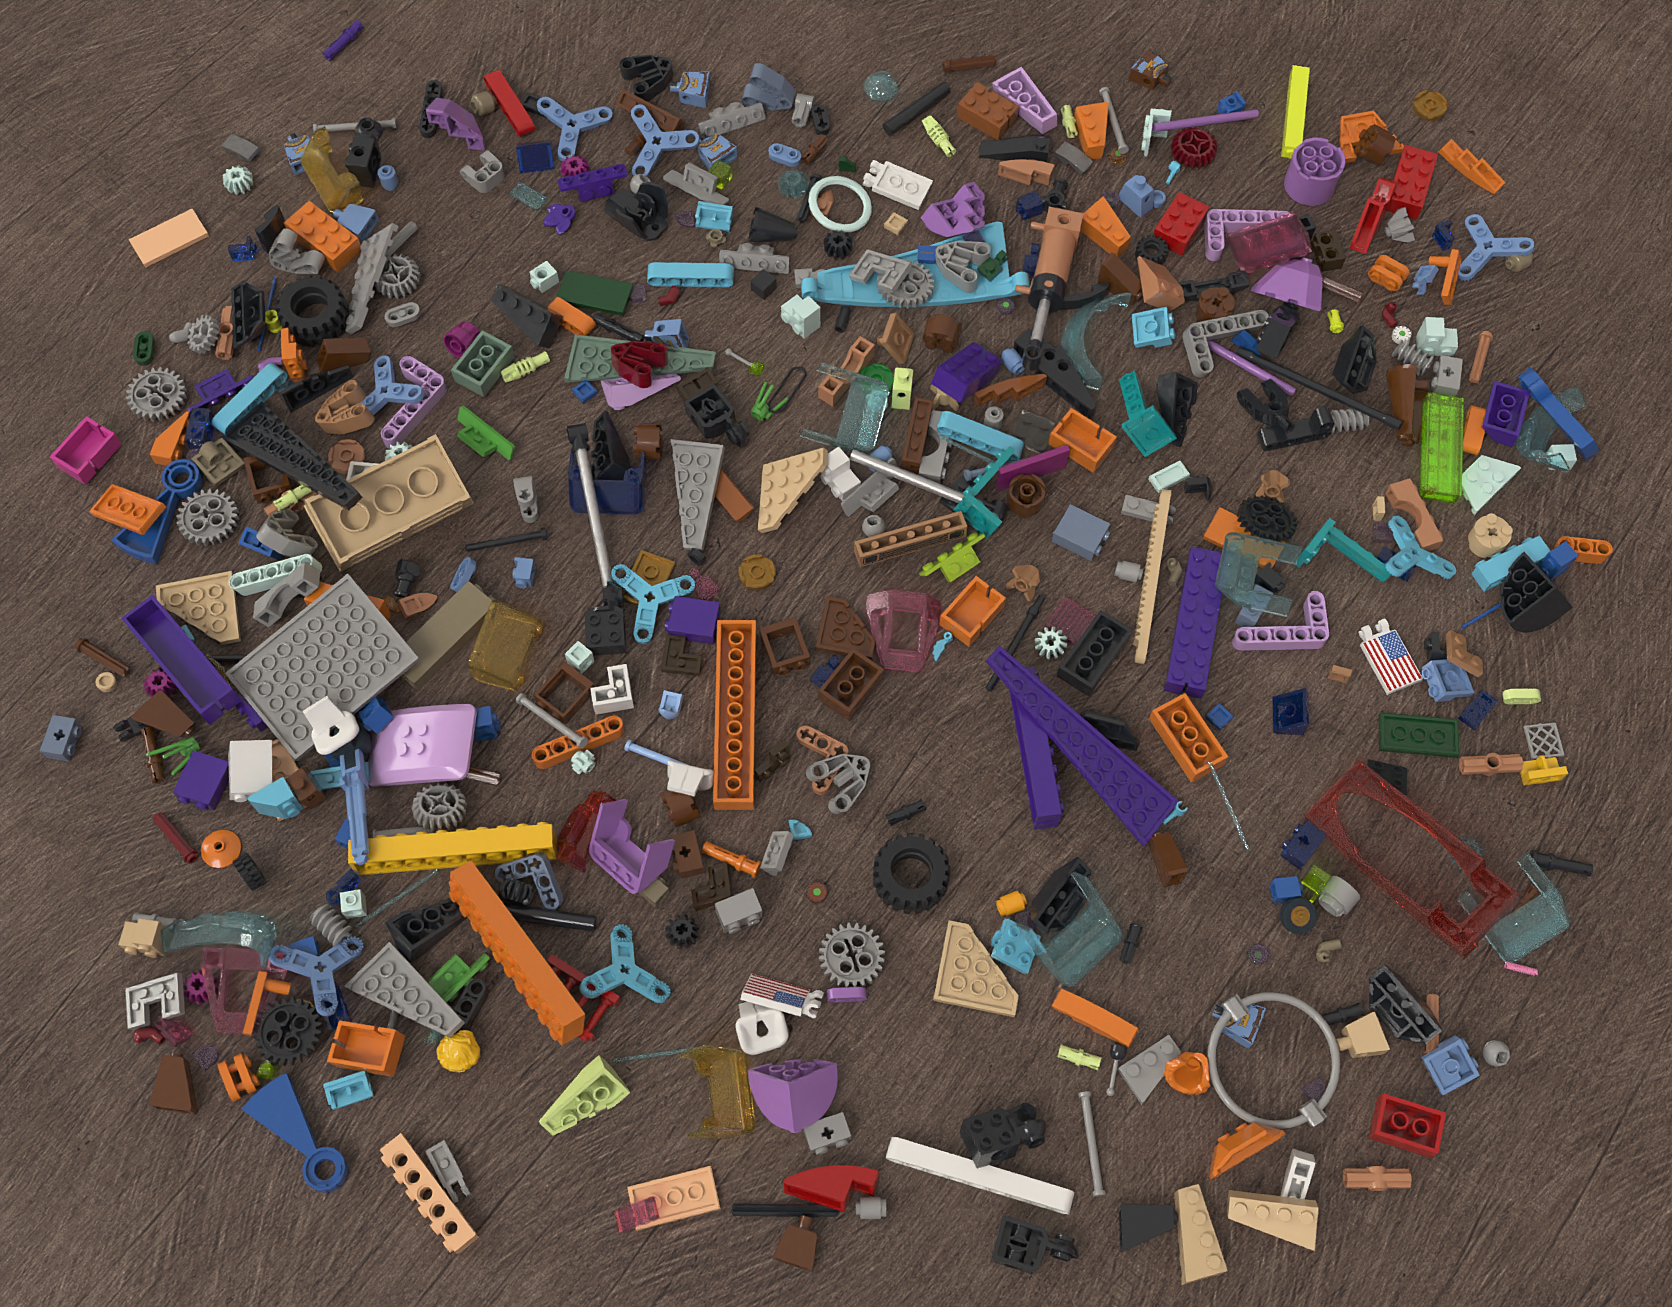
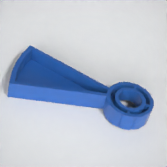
M1531 367L1517 376L1521 382V387L1524 390L1530 391L1529 395L1541 405L1568 441L1574 444V448L1585 462L1599 453L1595 440L1558 401L1545 382Z
M175 460L165 467L162 473V482L166 489L154 500L164 503L166 508L146 533L141 535L123 528L111 539L116 547L136 559L158 564L179 499L194 496V493H198L203 484L201 472L189 460ZM189 473V478L186 482L181 484L175 483V478L179 474Z
M285 1073L272 1080L242 1108L244 1112L307 1156L302 1172L304 1180H306L305 1182L318 1192L328 1193L336 1191L345 1183L349 1174L347 1159L334 1148H318L290 1075ZM329 1160L333 1161L335 1164L334 1175L327 1180L319 1179L317 1170L320 1164Z

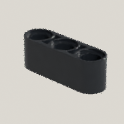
M473 979L468 983L454 1008V1011L465 1022L460 1030L469 1031L488 997L489 990L481 979ZM476 987H483L481 993L473 994ZM466 1005H472L470 1012H463V1008Z

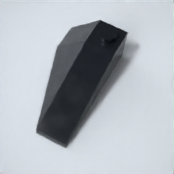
M1031 134L982 141L979 158L1003 161L1023 159L1047 162L1050 136Z
M347 365L291 379L288 382L282 383L276 390L287 409L292 413L352 379L354 376Z
M1173 372L1158 375L1157 395L1162 417L1177 438L1170 442V444L1181 447L1187 431V419H1190L1192 415L1190 412L1191 407L1196 403L1198 382Z
M604 411L594 421L592 441L595 442V447L591 451V457L594 459L590 469L594 486L621 482L631 472L627 452L609 413Z
M448 898L434 905H423L417 910L410 911L409 909L403 911L387 921L386 925L397 949L411 963L429 951L468 917L462 915L457 902L454 903L451 898Z

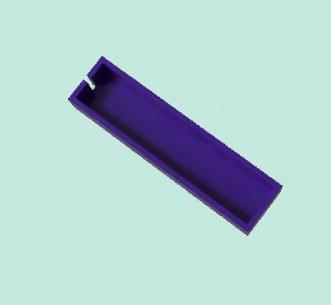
M1192 546L1190 548L1163 691L1181 694L1184 684H1188L1185 690L1187 696L1200 699L1203 697L1206 690L1228 554Z
M153 595L121 618L209 725L224 715L223 710L229 711L242 701Z
M1035 667L1026 668L1040 680L1039 673H1035ZM1009 690L1034 830L1058 827L1059 820H1062L1064 806L1062 801L1059 802L1058 795L1061 792L1059 783L1055 781L1057 768L1056 764H1052L1051 758L1054 757L1053 747L1049 746L1048 743L1050 737Z

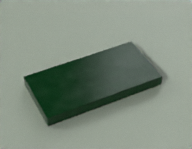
M566 270L556 297L563 299L572 306L623 316L634 286L632 283Z
M1380 713L1378 715L1379 751L1452 758L1459 757L1458 719Z

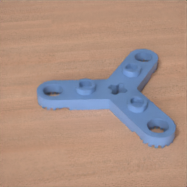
M542 97L537 102L538 111L562 129L558 147V158L560 161H566V156L562 155V152H565V150L571 153L567 157L575 156L580 132L608 124L612 121V111L605 106L573 115L549 97ZM548 103L550 104V107L543 108L542 104ZM602 112H605V114L607 113L608 117L602 118L599 115L600 113L602 114Z
M636 105L632 108L631 116L647 141L632 168L633 176L637 175L636 171L638 168L643 167L645 168L643 175L648 177L663 151L693 149L700 144L697 132L693 130L661 132L644 105ZM638 110L644 111L643 117L637 118L635 116ZM689 136L696 138L693 143H687L686 140ZM656 138L660 140V145L654 144Z
M1470 215L1465 219V227L1476 248L1461 263L1458 278L1461 281L1472 280L1477 272L1494 256H1526L1530 253L1532 254L1535 249L1534 241L1526 237L1494 238L1480 215ZM1474 220L1479 222L1476 225H1470V222L1472 223ZM1524 244H1529V247L1526 249L1520 248ZM1466 269L1471 271L1468 274H1462V271Z
M384 355L379 357L374 363L376 389L361 403L374 415L388 402L417 404L421 402L420 400H423L425 393L419 385L395 383L393 361Z
M351 936L318 957L297 949L277 945L271 949L269 959L274 966L310 977L317 1012L323 1016H330L336 1012L338 1006L333 973L359 957L364 946L360 938ZM355 944L358 946V949L350 951L347 946ZM284 953L286 957L278 960L275 954ZM317 966H321L323 972H319ZM328 1001L333 1006L326 1009L323 1008L321 1003Z

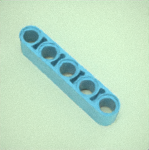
M654 262L648 265L647 282L652 286L730 287L733 285L734 267L726 263Z
M274 363L266 365L214 416L212 425L225 434L261 401L264 403L276 391V388L286 381L288 374Z
M949 411L941 413L937 426L938 433L995 456L1002 449L1006 451L1011 446L1014 449V453L1007 461L1020 460L1024 446L1022 440Z

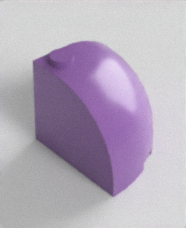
M802 1059L787 1060L785 1065L773 1066L772 1063L752 1068L748 1070V1076L753 1097L762 1113L774 1125L789 1130L791 1133L801 1132L803 1128L818 1121L830 1107L837 1088V1063L825 1060H814V1063H802Z

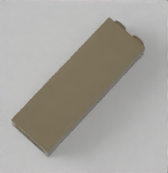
M468 581L406 641L420 660L401 677L417 691L499 612L496 605L497 601L491 595L486 596L479 585H473Z

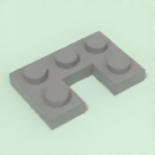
M867 249L849 274V277L852 281L866 284L874 271L884 274L877 285L879 289L894 294L911 270L912 265L910 262Z
M174 973L126 988L128 1029L135 1030L150 1025L149 1004L161 1001L163 1019H171L185 1014L183 976L181 973Z

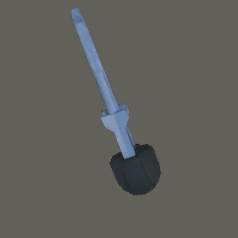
M357 721L359 732L355 738L332 752L331 755L341 765L340 786L346 795L353 860L358 865H362L368 861L369 857L366 854L370 853L365 790L369 789L365 774L364 760L367 758V753L371 751V741L367 729ZM337 727L334 728L331 737L338 734L339 729Z

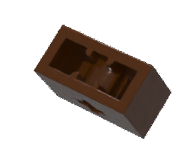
M695 831L672 835L671 839L673 838L675 843L671 855L675 854L677 860L673 862L675 873H680L681 879L703 874L704 868ZM687 852L688 857L684 858L683 853Z

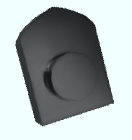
M1198 476L1187 478L1184 486L1185 494L1203 492L1205 499L1209 501L1212 494L1211 479Z
M1431 632L1424 640L1427 660L1447 659V651L1440 650L1439 632Z
M1022 1103L1006 1110L1014 1119L1017 1127L1028 1120H1034L1037 1115V1109L1030 1103Z

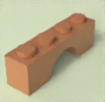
M859 336L850 347L848 355L839 370L833 375L828 374L818 386V398L834 407L859 376L863 368L873 359L875 345Z
M1410 478L1390 484L1385 494L1393 509L1404 510L1415 519L1417 530L1414 532V536L1420 548L1428 552L1438 549L1443 542V535L1437 529L1433 516L1427 511L1425 501L1420 498L1417 486L1412 483Z

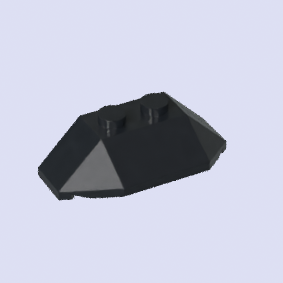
M241 281L231 288L234 349L240 348L262 334L266 322L264 291L245 281Z
M1363 325L1342 345L1332 373L1338 382L1352 394L1367 391L1377 362L1374 345L1375 335Z
M1086 709L1079 713L1082 718L1116 747L1137 751L1140 741L1124 718H1120L1116 714H1104L1096 709Z
M1079 857L1054 871L1031 902V921L1043 933L1066 930L1089 899L1092 870Z
M1384 965L1369 977V1006L1397 1039L1426 1044L1442 1031L1432 1010L1404 978L1387 965Z

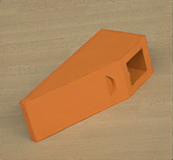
M186 411L156 438L149 454L155 464L167 466L175 460L182 459V451L184 446L188 444L190 431L195 426V421L189 411Z

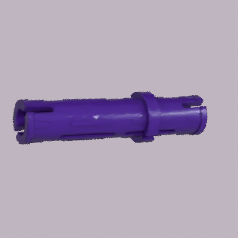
M356 20L348 29H344L343 34L322 52L325 55L324 57L331 61L338 52L350 41H353L355 36L364 29V26H361L362 23Z

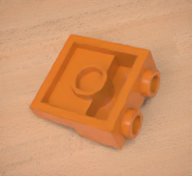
M288 328L281 329V356L284 366L291 379L305 376V370L308 369L307 361L303 359L302 349H299V345L296 344L294 335H291Z

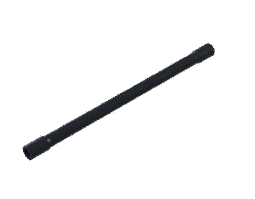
M1239 346L1236 351V355L1249 362L1262 366L1372 417L1397 431L1400 430L1403 424L1401 419L1385 414L1257 355L1245 347Z

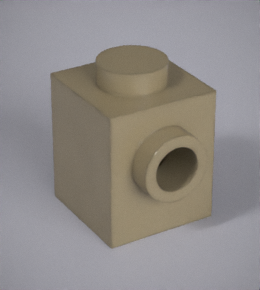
M658 876L639 894L657 909L670 895L669 888L665 886L666 882Z

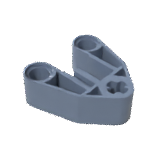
M755 64L750 77L751 84L745 86L741 100L742 103L746 106L761 103L763 109L772 111L791 108L796 93L793 86L785 77L764 64Z

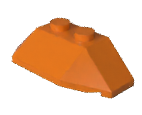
M1244 1123L1235 1129L1237 1133L1232 1136L1227 1133L1218 1139L1219 1143L1214 1147L1209 1172L1210 1180L1286 1135L1285 1132L1258 1123H1252L1249 1126Z

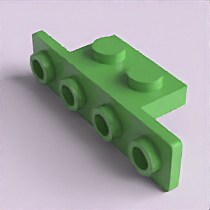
M461 406L457 420L466 428L458 431L457 437L482 457L497 451L507 460H511L515 446L465 406Z
M483 953L468 967L454 954L427 982L446 1003L448 1001L451 1002L458 996V990L463 985L466 987L474 979L472 976L477 971L480 972L486 968L490 957Z

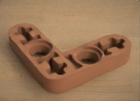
M801 726L797 730L798 742L825 756V759L836 756V751H840V749L843 750V754H848V748L845 744L810 726ZM808 732L809 737H805V739H803L802 734ZM825 740L828 746L826 748H819L817 742ZM841 768L826 776L824 781L825 787L818 789L817 783L820 784L823 779L812 782L813 791L818 795L826 794L833 784L834 780L832 778L840 772ZM818 770L816 776H820V770Z

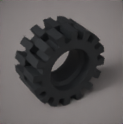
M1150 234L1146 238L1143 236L1141 240L1139 239L1136 246V261L1138 262L1137 258L1141 256L1163 265L1168 253V244H1165L1166 241L1164 239L1161 241L1162 237L1160 236L1155 238L1156 235L1154 234L1153 237H1150ZM1145 249H1155L1158 254H1148Z
M247 852L232 861L240 876L252 891L267 883L265 877Z

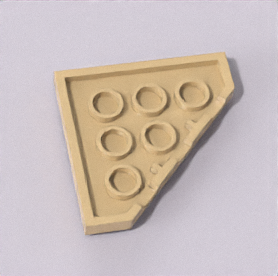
M825 448L763 465L758 531L765 533L779 528L782 524L780 522L786 513L790 514L798 504L797 499L803 492L806 494L814 484L813 479L819 472L822 473L826 469L828 451Z
M232 571L156 585L157 600L167 611L221 645L241 641L236 591L229 586V579L233 575Z
M949 920L933 1001L1015 1017L1018 1001L1016 991L1010 986L1000 968L994 963L986 948L975 936L970 925Z

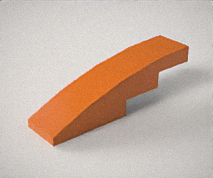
M1452 139L1438 151L1464 176L1493 194L1506 183L1483 158L1478 160L1467 148L1463 151Z
M1062 988L1052 1004L1054 1010L1072 1017L1074 1021L1090 1027L1093 1032L1127 1047H1130L1139 1030L1122 1018Z

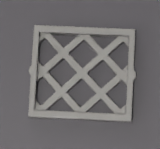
M1539 723L1523 727L1532 760L1539 757L1536 755L1539 750L1545 754V758L1564 756L1556 723ZM1550 726L1552 728L1548 732L1545 729H1543V727ZM1538 728L1536 733L1532 732L1529 729ZM1540 731L1547 734L1544 739L1538 736ZM1549 736L1555 740L1553 744L1546 741ZM1535 738L1542 741L1539 746L1533 743ZM1544 743L1550 747L1548 751L1541 748ZM1553 749L1556 752H1558V754L1551 755L1550 751Z

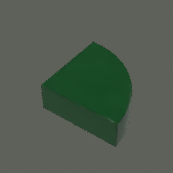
M839 156V171L856 172V164L854 162L852 163L845 156Z

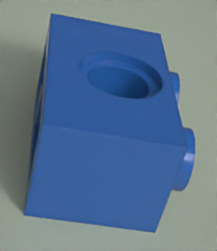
M1565 541L1548 552L1538 567L1553 581L1565 573L1579 555Z

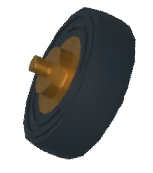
M1294 897L1282 905L1280 920L1288 931L1295 934H1304L1314 927L1317 920V912L1315 906L1309 900L1302 897Z

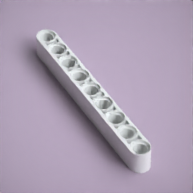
M891 1137L886 1154V1159L1058 1213L1070 1214L1074 1192L990 1165L977 1169L973 1160L898 1137Z

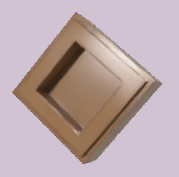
M1333 665L1328 673V679L1347 683L1352 670Z

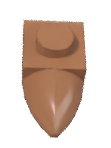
M831 189L824 192L819 198L817 197V205L820 212L828 218L834 203Z
M418 593L399 599L397 603L405 619L422 614L424 610L431 607L436 601L437 595Z

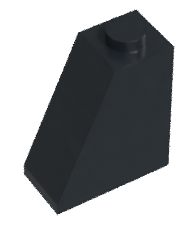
M1121 1204L1118 1207L1120 1252L1128 1251L1171 1231L1174 1225H1177V1212L1173 1211V1205Z

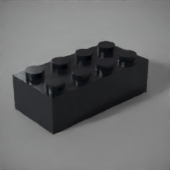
M1100 610L1059 666L1057 677L1089 697L1130 640L1133 630Z

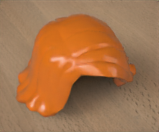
M1183 1052L1176 1059L1173 1058L1172 1061L1169 1060L1166 1063L1163 1072L1166 1077L1165 1080L1174 1090L1187 1095H1199L1205 1093L1207 1088L1210 1087L1209 1063L1203 1053Z

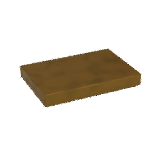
M641 550L632 571L648 584L654 586L670 579L676 562ZM623 589L624 602L638 606L639 601ZM649 593L648 596L644 597L647 598V602H651L652 599H655L652 593Z

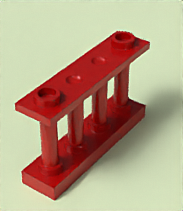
M552 954L547 959L549 966L556 975L561 973L567 977V982L564 986L569 992L573 986L580 985L583 979L587 977ZM590 983L586 984V989H589L591 991L596 990L594 985ZM612 991L598 996L601 998V1003L583 1028V1034L578 1036L581 1040L595 1042L596 1038L591 1031L607 1007L613 1005L617 1008L621 1003L620 996ZM581 995L577 1001L581 1009H583L589 998Z

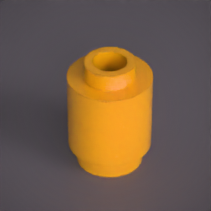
M1018 891L999 897V900L995 901L1001 916H1009L1025 910L1024 905L1027 904L1023 893L1020 894Z

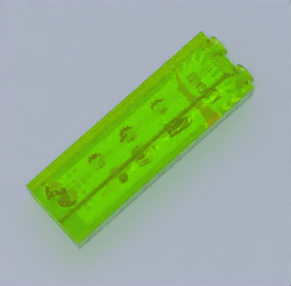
M1427 393L1422 400L1419 496L1421 499L1455 504L1462 496L1464 398Z

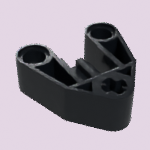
M655 55L625 57L619 63L623 79L642 78L641 81L633 85V93L647 102L663 92L673 77L672 61L665 57Z

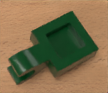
M1001 250L994 260L989 257L977 268L978 272L991 282L1003 271L1001 265L1008 260L1006 258L1007 253Z

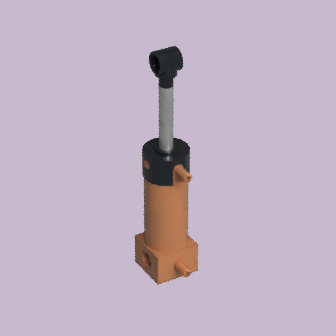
M1049 207L1045 224L1031 222V229L1043 231L1037 266L1030 287L1016 285L1015 292L1029 294L1028 303L1037 310L1030 344L1027 345L1023 353L1022 365L1027 370L1033 371L1040 366L1042 348L1040 346L1048 313L1057 312L1063 306L1067 289L1066 285L1073 255L1076 252L1084 213Z

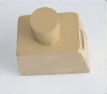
M1375 1012L1345 1026L1341 1030L1343 1037L1336 1039L1339 1052L1348 1049L1352 1058L1383 1055L1390 1050Z

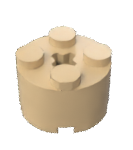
M1495 514L1483 516L1477 520L1468 534L1469 548L1475 555L1481 558L1492 557L1498 552L1502 553L1511 540L1513 529L1504 519Z

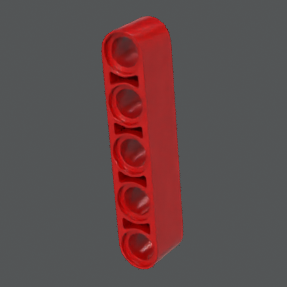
M498 69L484 75L483 78L486 86L495 97L496 102L517 135L522 137L535 131L531 118L501 71Z

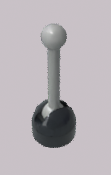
M1111 1044L1110 1055L1114 1059L1110 1086L1106 1090L1108 1096H1113L1115 1093L1113 1088L1118 1061L1124 1059L1127 1053V1048L1124 1046Z

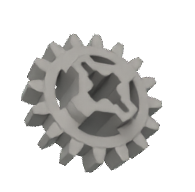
M201 315V319H196V324L192 323V327L189 329L191 333L187 336L190 339L187 343L190 345L189 349L199 354H205L206 350L210 351V346H214L216 340H218L216 335L220 333L217 330L220 325L217 324L218 321L209 315Z

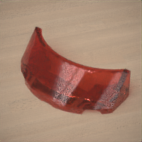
M593 791L588 795L587 800L583 804H578L569 815L557 840L556 846L559 848V852L556 858L559 862L585 873L587 853L600 805L616 801L605 791Z

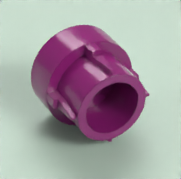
M462 321L443 337V342L447 350L453 356L460 359L480 332L473 324Z

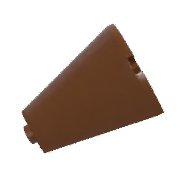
M1416 364L1397 365L1395 370L1389 368L1386 371L1392 415L1403 420L1400 430H1395L1396 438L1402 441L1404 446H1413V444H1419L1423 428V404H1428L1431 385L1428 381H1416V377H1419L1420 369Z

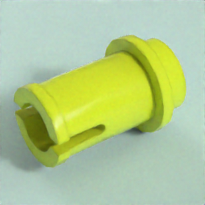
M1331 310V313H1327L1331 325L1330 330L1333 333H1340L1343 331L1344 323L1341 322L1339 311Z

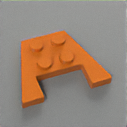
M1374 111L1341 116L1340 148L1344 153L1345 163L1356 160L1357 157L1354 154L1353 146L1358 145L1360 140L1359 134L1363 129L1367 130L1375 124L1387 130V125ZM1394 133L1392 136L1395 137V143L1389 155L1401 153L1404 147L1403 144L1396 140L1397 137Z

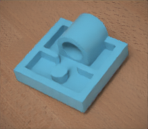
M1004 919L1001 929L993 935L991 945L994 949L991 957L1023 974H1028L1041 936L1010 919Z

